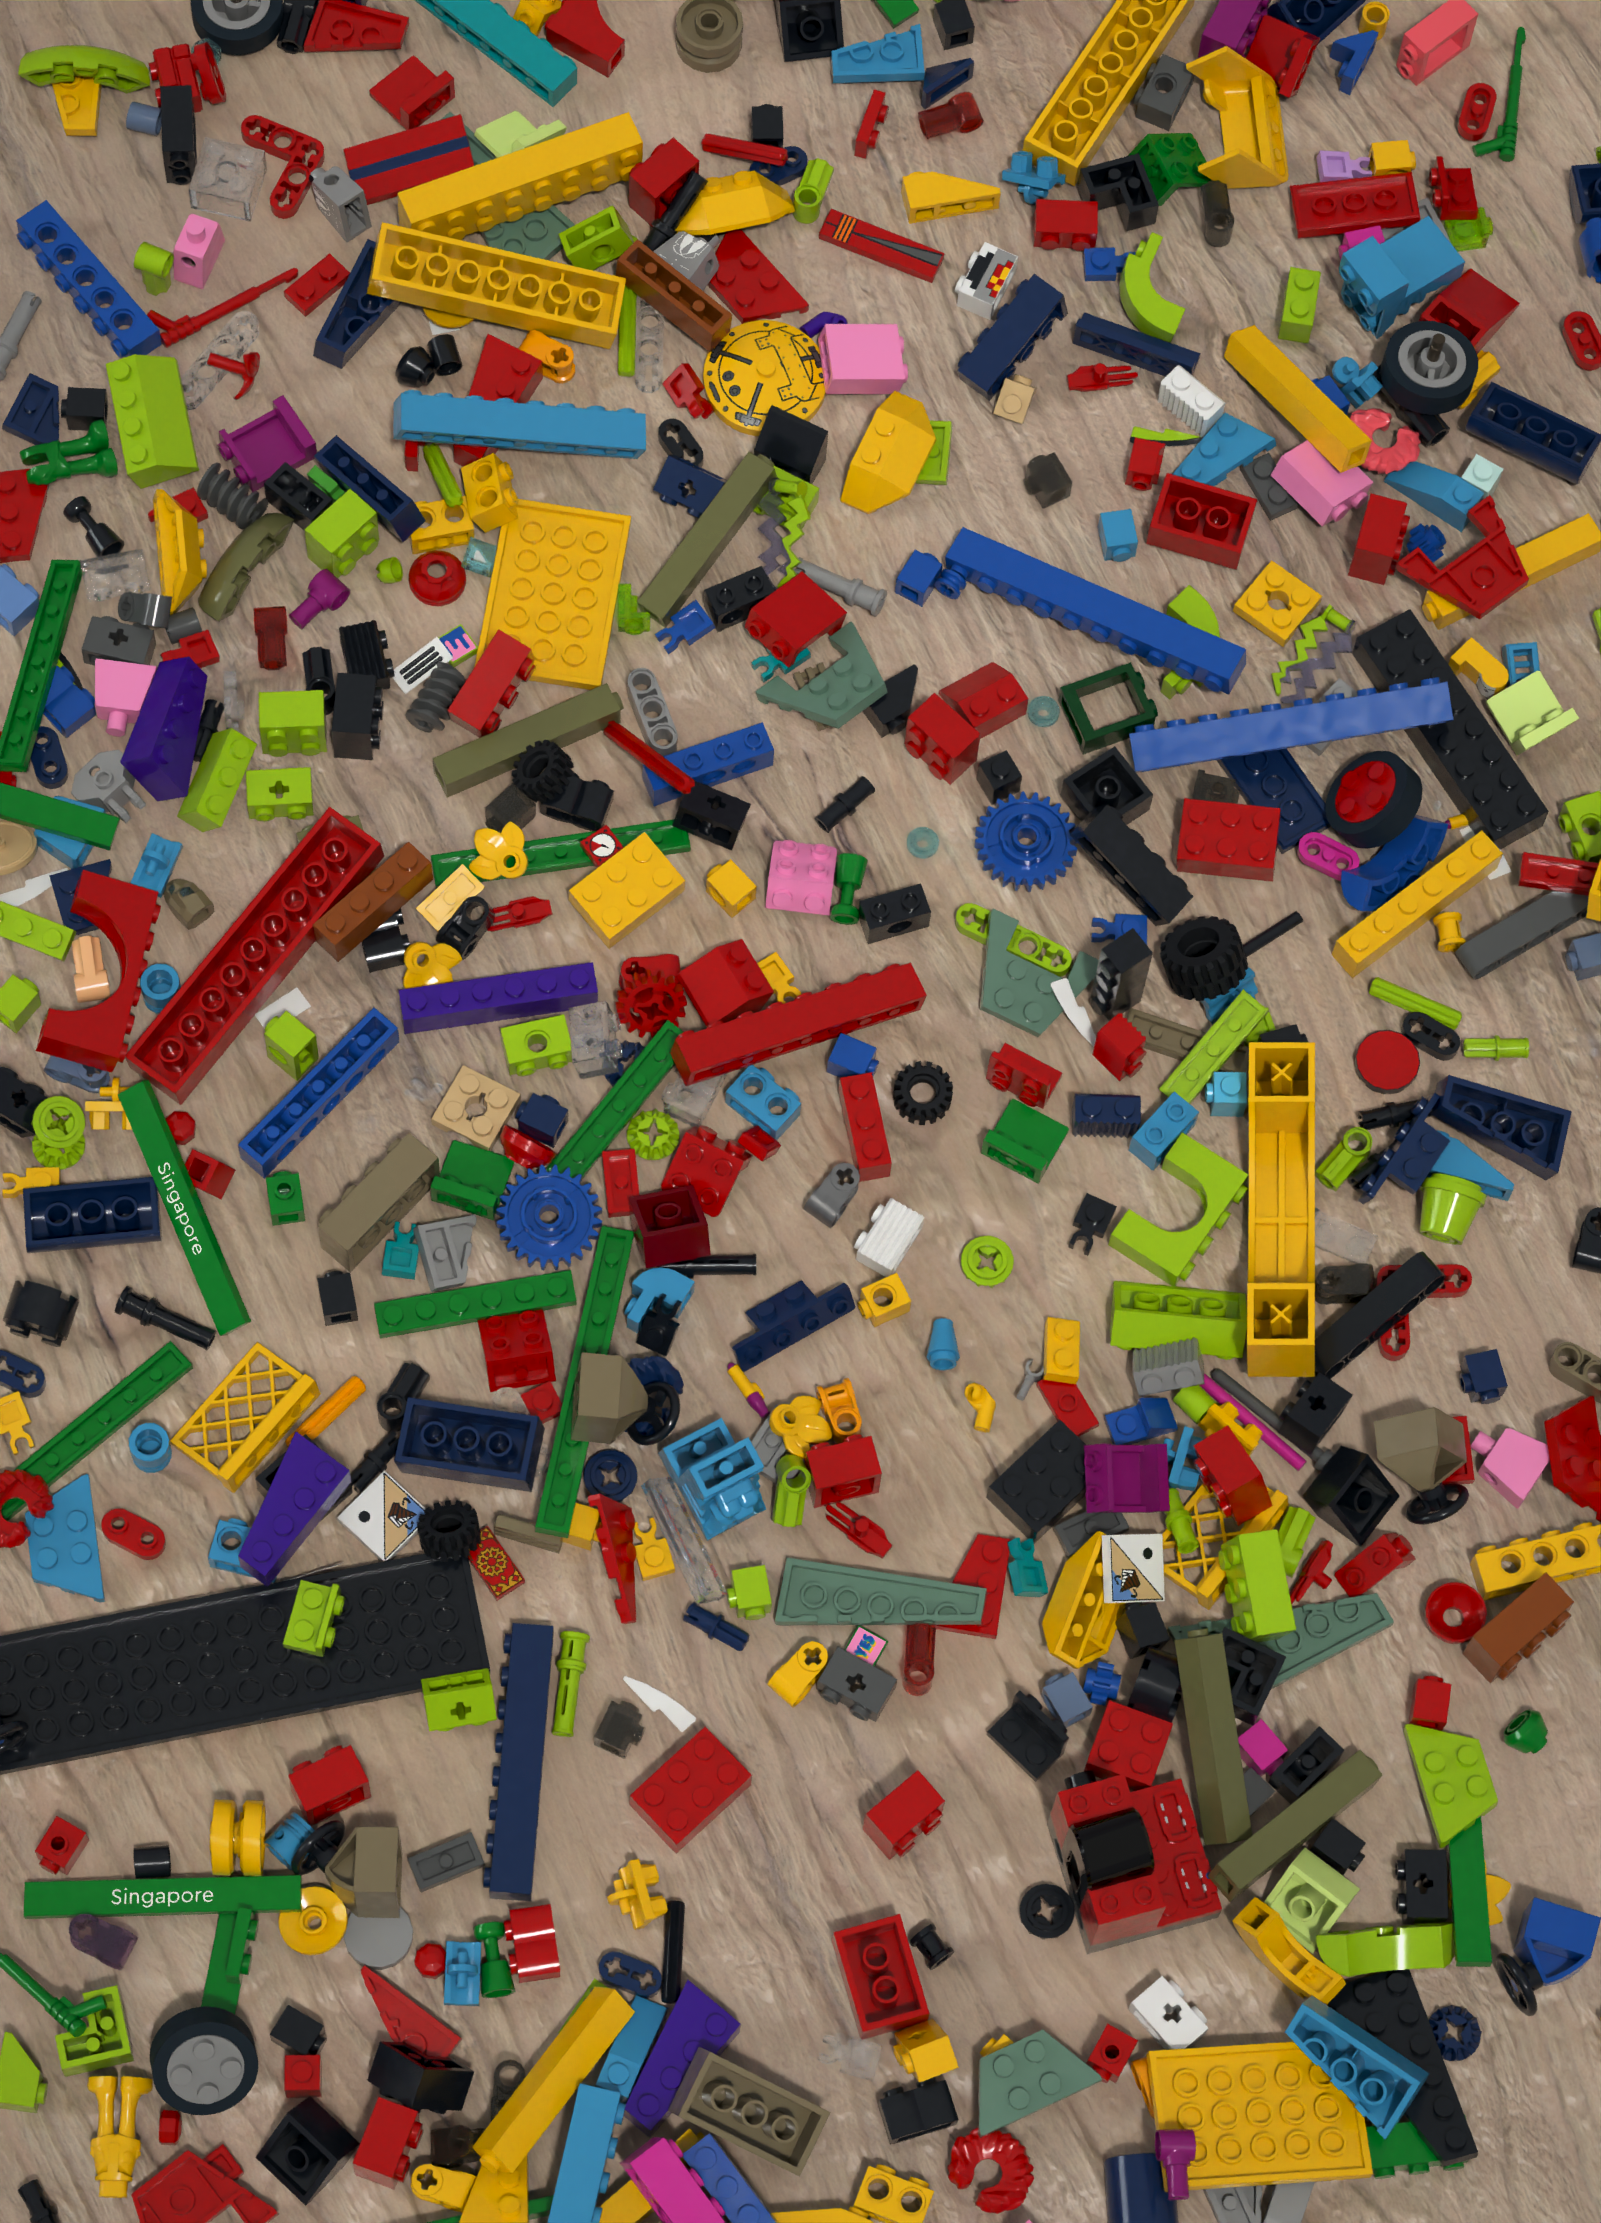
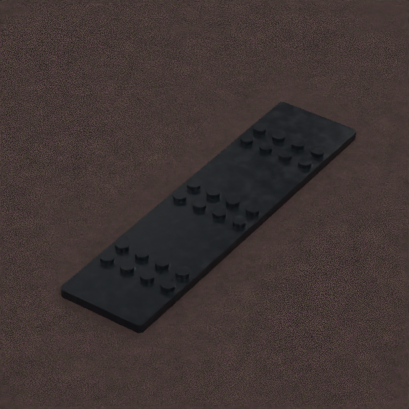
M420 1554L271 1583L268 1587L265 1585L0 1636V1717L4 1724L12 1721H24L29 1726L27 1735L19 1743L0 1754V1775L423 1692L421 1679L485 1668L489 1669L490 1674V1665L468 1556L465 1558L461 1554L459 1555L460 1560L454 1561L453 1557H449L448 1562H442L441 1556L436 1561L431 1558V1554L429 1556ZM301 1580L332 1587L333 1583L340 1585L341 1595L345 1596L341 1616H334L332 1627L336 1628V1634L332 1648L326 1647L323 1657L283 1648V1641Z

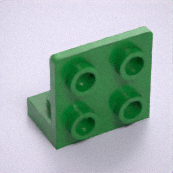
M1191 133L1147 134L1128 155L1139 153L1159 206H1162L1179 187H1210L1216 183L1198 172V166L1206 163V160L1198 146V142Z
M1012 1099L993 1131L989 1130L984 1138L981 1154L1039 1184L1067 1136L1069 1128Z
M454 1140L450 1146L440 1176H434L430 1187L431 1201L494 1220L496 1209L500 1205L499 1197L504 1194L514 1167V1161L506 1156Z

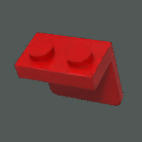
M700 1125L699 1128L694 1126L685 1132L663 1179L661 1189L664 1191L693 1185L703 1212L711 1217H717L722 1212L739 1173L748 1167L753 1155L745 1152L746 1148L733 1140L726 1142L716 1137L717 1132L713 1129Z

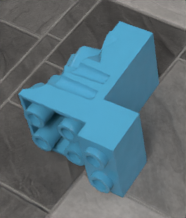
M1427 216L1381 244L1377 242L1374 236H1371L1344 252L1339 265V273L1344 280L1341 296L1346 306L1353 308L1357 313L1363 328L1366 331H1371L1375 338L1378 339L1394 323L1398 314L1405 315L1408 313L1411 304L1421 303L1427 293L1435 291L1441 286H1447L1461 277L1465 261L1430 216Z
M722 1418L664 1447L658 1453L673 1483L676 1482L707 1541L766 1510L759 1491L760 1484L758 1482L760 1479L758 1473L763 1471L764 1465L749 1437L735 1444Z

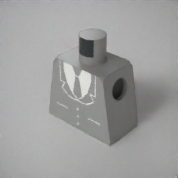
M334 166L328 171L320 167L311 172L309 181L312 183L317 207L346 242L372 227L364 190L338 166Z
M680 231L653 251L702 291L719 269L714 248L720 243V240L716 234L700 235L696 238L685 231Z

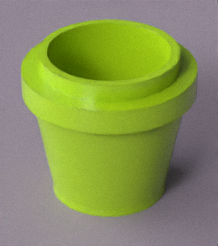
M1433 1173L1430 1177L1425 1178L1420 1187V1190L1423 1192L1419 1233L1439 1242L1462 1245L1479 1208L1484 1207L1487 1196L1481 1192L1482 1188L1471 1181L1447 1174Z

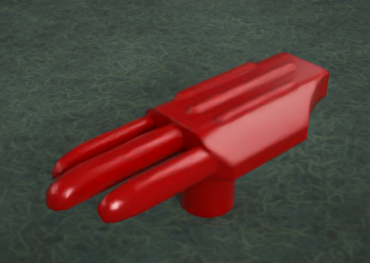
M1098 363L1091 366H1080L1075 372L1067 375L1068 389L1094 391L1108 389L1109 387L1127 386L1134 382L1128 379L1137 378L1138 373L1108 375V373L1130 371L1131 366L1126 365L1106 367L1104 364Z
M531 896L510 901L505 906L493 908L495 914L505 911L509 912V914L496 916L493 924L507 920L511 922L491 926L487 931L492 932L511 927L521 928L538 924L545 918L553 915L549 899L542 900Z
M837 1502L836 1506L856 1520L852 1522L831 1505L826 1506V1510L850 1529L848 1530L829 1515L826 1516L827 1520L846 1534L847 1539L866 1553L883 1559L892 1548V1544L888 1541L885 1531L866 1516H859L846 1505Z
M1321 1541L1303 1566L1299 1579L1290 1592L1291 1604H1293L1295 1599L1298 1602L1301 1600L1313 1581L1322 1589H1326L1330 1585L1332 1579L1323 1572L1332 1557L1331 1550L1333 1544L1330 1541Z

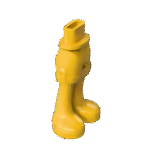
M114 2076L88 2077L87 2088L90 2092L95 2093L99 2111L97 2138H93L90 2144V2155L94 2158L97 2174L95 2181L100 2182L99 2197L127 2198L128 2182L133 2180L130 2176H132L136 2159L141 2155V2141L135 2139L137 2104L142 2095L152 2091V2079L131 2076L121 2077L119 2131L116 2134L114 2133L113 2123L114 2099L117 2092L118 2078Z

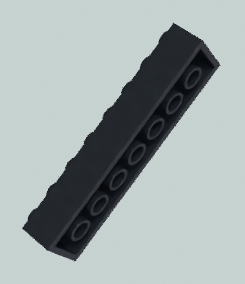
M1411 609L1358 636L1352 654L1379 693L1389 691V685L1408 683V688L1421 686L1420 680L1439 677L1440 683L1448 682L1454 720L1447 723L1404 729V731L1459 812L1465 815L1468 825L1476 835L1482 830L1499 849H1502L1543 827L1549 811Z

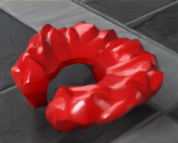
M19 1469L15 1471L4 1470V1473H0V1548L20 1546L31 1536V1532L23 1521L11 1523L3 1518L2 1507L8 1500L13 1498L22 1499L27 1503L31 1515L44 1519L46 1513L54 1508L52 1504L53 1496L49 1494L48 1485L41 1476H33Z
M978 2127L965 2137H957L951 2150V2162L948 2165L949 2180L958 2189H966L971 2185L976 2165L982 2160H993L1001 2167L1002 2178L997 2185L985 2188L979 2192L975 2205L984 2212L997 2214L1018 2208L1027 2197L1028 2187L1034 2180V2175L1031 2174L1034 2167L1029 2164L1030 2157L1026 2154V2147L1021 2145L1019 2140L1013 2138L1011 2133H1003L1002 2131H995L980 2138Z

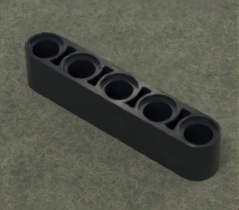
M1423 1251L1415 1254L1315 1339V1373L1317 1375L1322 1373L1329 1379L1334 1377L1432 1294L1444 1282L1446 1275Z

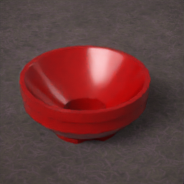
M442 550L426 552L420 555L411 565L409 572L410 590L424 604L431 606L448 605L456 601L465 589V569L461 561L449 552ZM433 564H441L447 570L445 575L439 578L430 576L427 571Z
M506 1124L502 1128L500 1138L505 1150L504 1155L512 1161L532 1170L533 1168L540 1167V1165L546 1166L551 1164L552 1160L555 1159L557 1153L541 1142Z
M1459 1582L1443 1584L1431 1593L1426 1602L1425 1620L1427 1626L1438 1639L1451 1644L1468 1642L1484 1627L1486 1622L1487 1610L1485 1602L1481 1595L1467 1584ZM1449 1609L1457 1610L1462 1615V1624L1457 1627L1447 1625L1443 1619L1444 1612Z

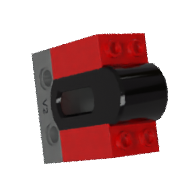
M1121 1774L1057 1793L1047 1826L1068 1894L1074 1904L1075 1917L1087 1954L1219 1917L1222 1906L1217 1893L1218 1889L1208 1878L1211 1867L1208 1858H1206L1192 1807L1181 1779L1130 1792L1125 1774Z

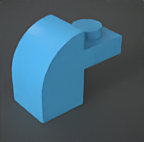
M653 1268L641 1273L632 1283V1294L637 1296L638 1299L633 1297L624 1313L627 1315V1328L639 1333L646 1315L656 1307L658 1298L662 1293L667 1295L664 1305L668 1309H673L678 1300L682 1302L679 1311L674 1316L678 1319L694 1293L695 1281L668 1268Z

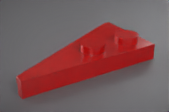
M602 1494L588 1496L589 1506H597L601 1518V1523L596 1532L602 1546V1555L608 1578H617L620 1590V1598L615 1599L617 1612L620 1615L622 1624L635 1623L634 1561L636 1560V1549L633 1545L635 1518L632 1508Z
M364 1965L360 1970L361 1975L391 2039L394 2042L407 2043L429 2057H450L462 2038Z

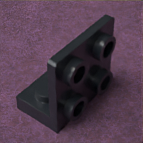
M1019 1690L1014 1696L1011 1709L987 1731V1736L1036 1782L1064 1754L1069 1739L1066 1735L1068 1731L1058 1719L1054 1717L1050 1719L1041 1711L1043 1707L1033 1695H1025Z

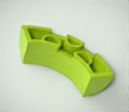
M60 45L28 52L22 57L18 72L19 76L39 87L52 83L73 82L75 76L93 77L95 84L109 86L126 94L150 86L149 70L143 62L115 50L87 45Z
M1453 1922L1415 1923V1925L1396 1927L1397 1932H1394L1393 1925L1365 1927V1929L1353 1931L1341 1930L1316 1935V1942L1320 1957L1324 1963L1339 1975L1347 1977L1393 1970L1445 1968L1451 1963L1455 1955Z

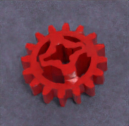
M646 969L644 977H640L636 972L633 973L634 982L623 981L625 991L617 990L618 1002H615L617 1013H619L620 1023H626L629 1033L638 1029L640 1038H643L646 1032H650L653 1038L667 1020L679 1027L677 1017H685L684 1006L687 1005L686 996L683 995L682 984H676L675 976L671 975L665 979L663 970H659L656 976H652L650 969ZM666 991L667 993H669V995L672 997V1000H669V996L664 995L663 992ZM630 1007L633 1008V1012L639 1013L638 1017L632 1013Z

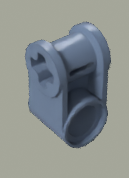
M52 1055L44 1068V1072L51 1078L63 1083H69L90 1093H100V1087H108L110 1082L109 1072Z

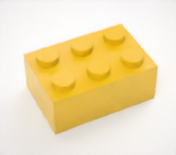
M643 832L569 890L568 900L607 948L610 949L685 890V880L650 837Z

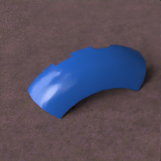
M1415 815L1408 827L1396 838L1386 843L1370 861L1355 869L1342 870L1341 886L1347 902L1359 911H1375L1421 877L1419 874L1427 862H1434L1449 824Z

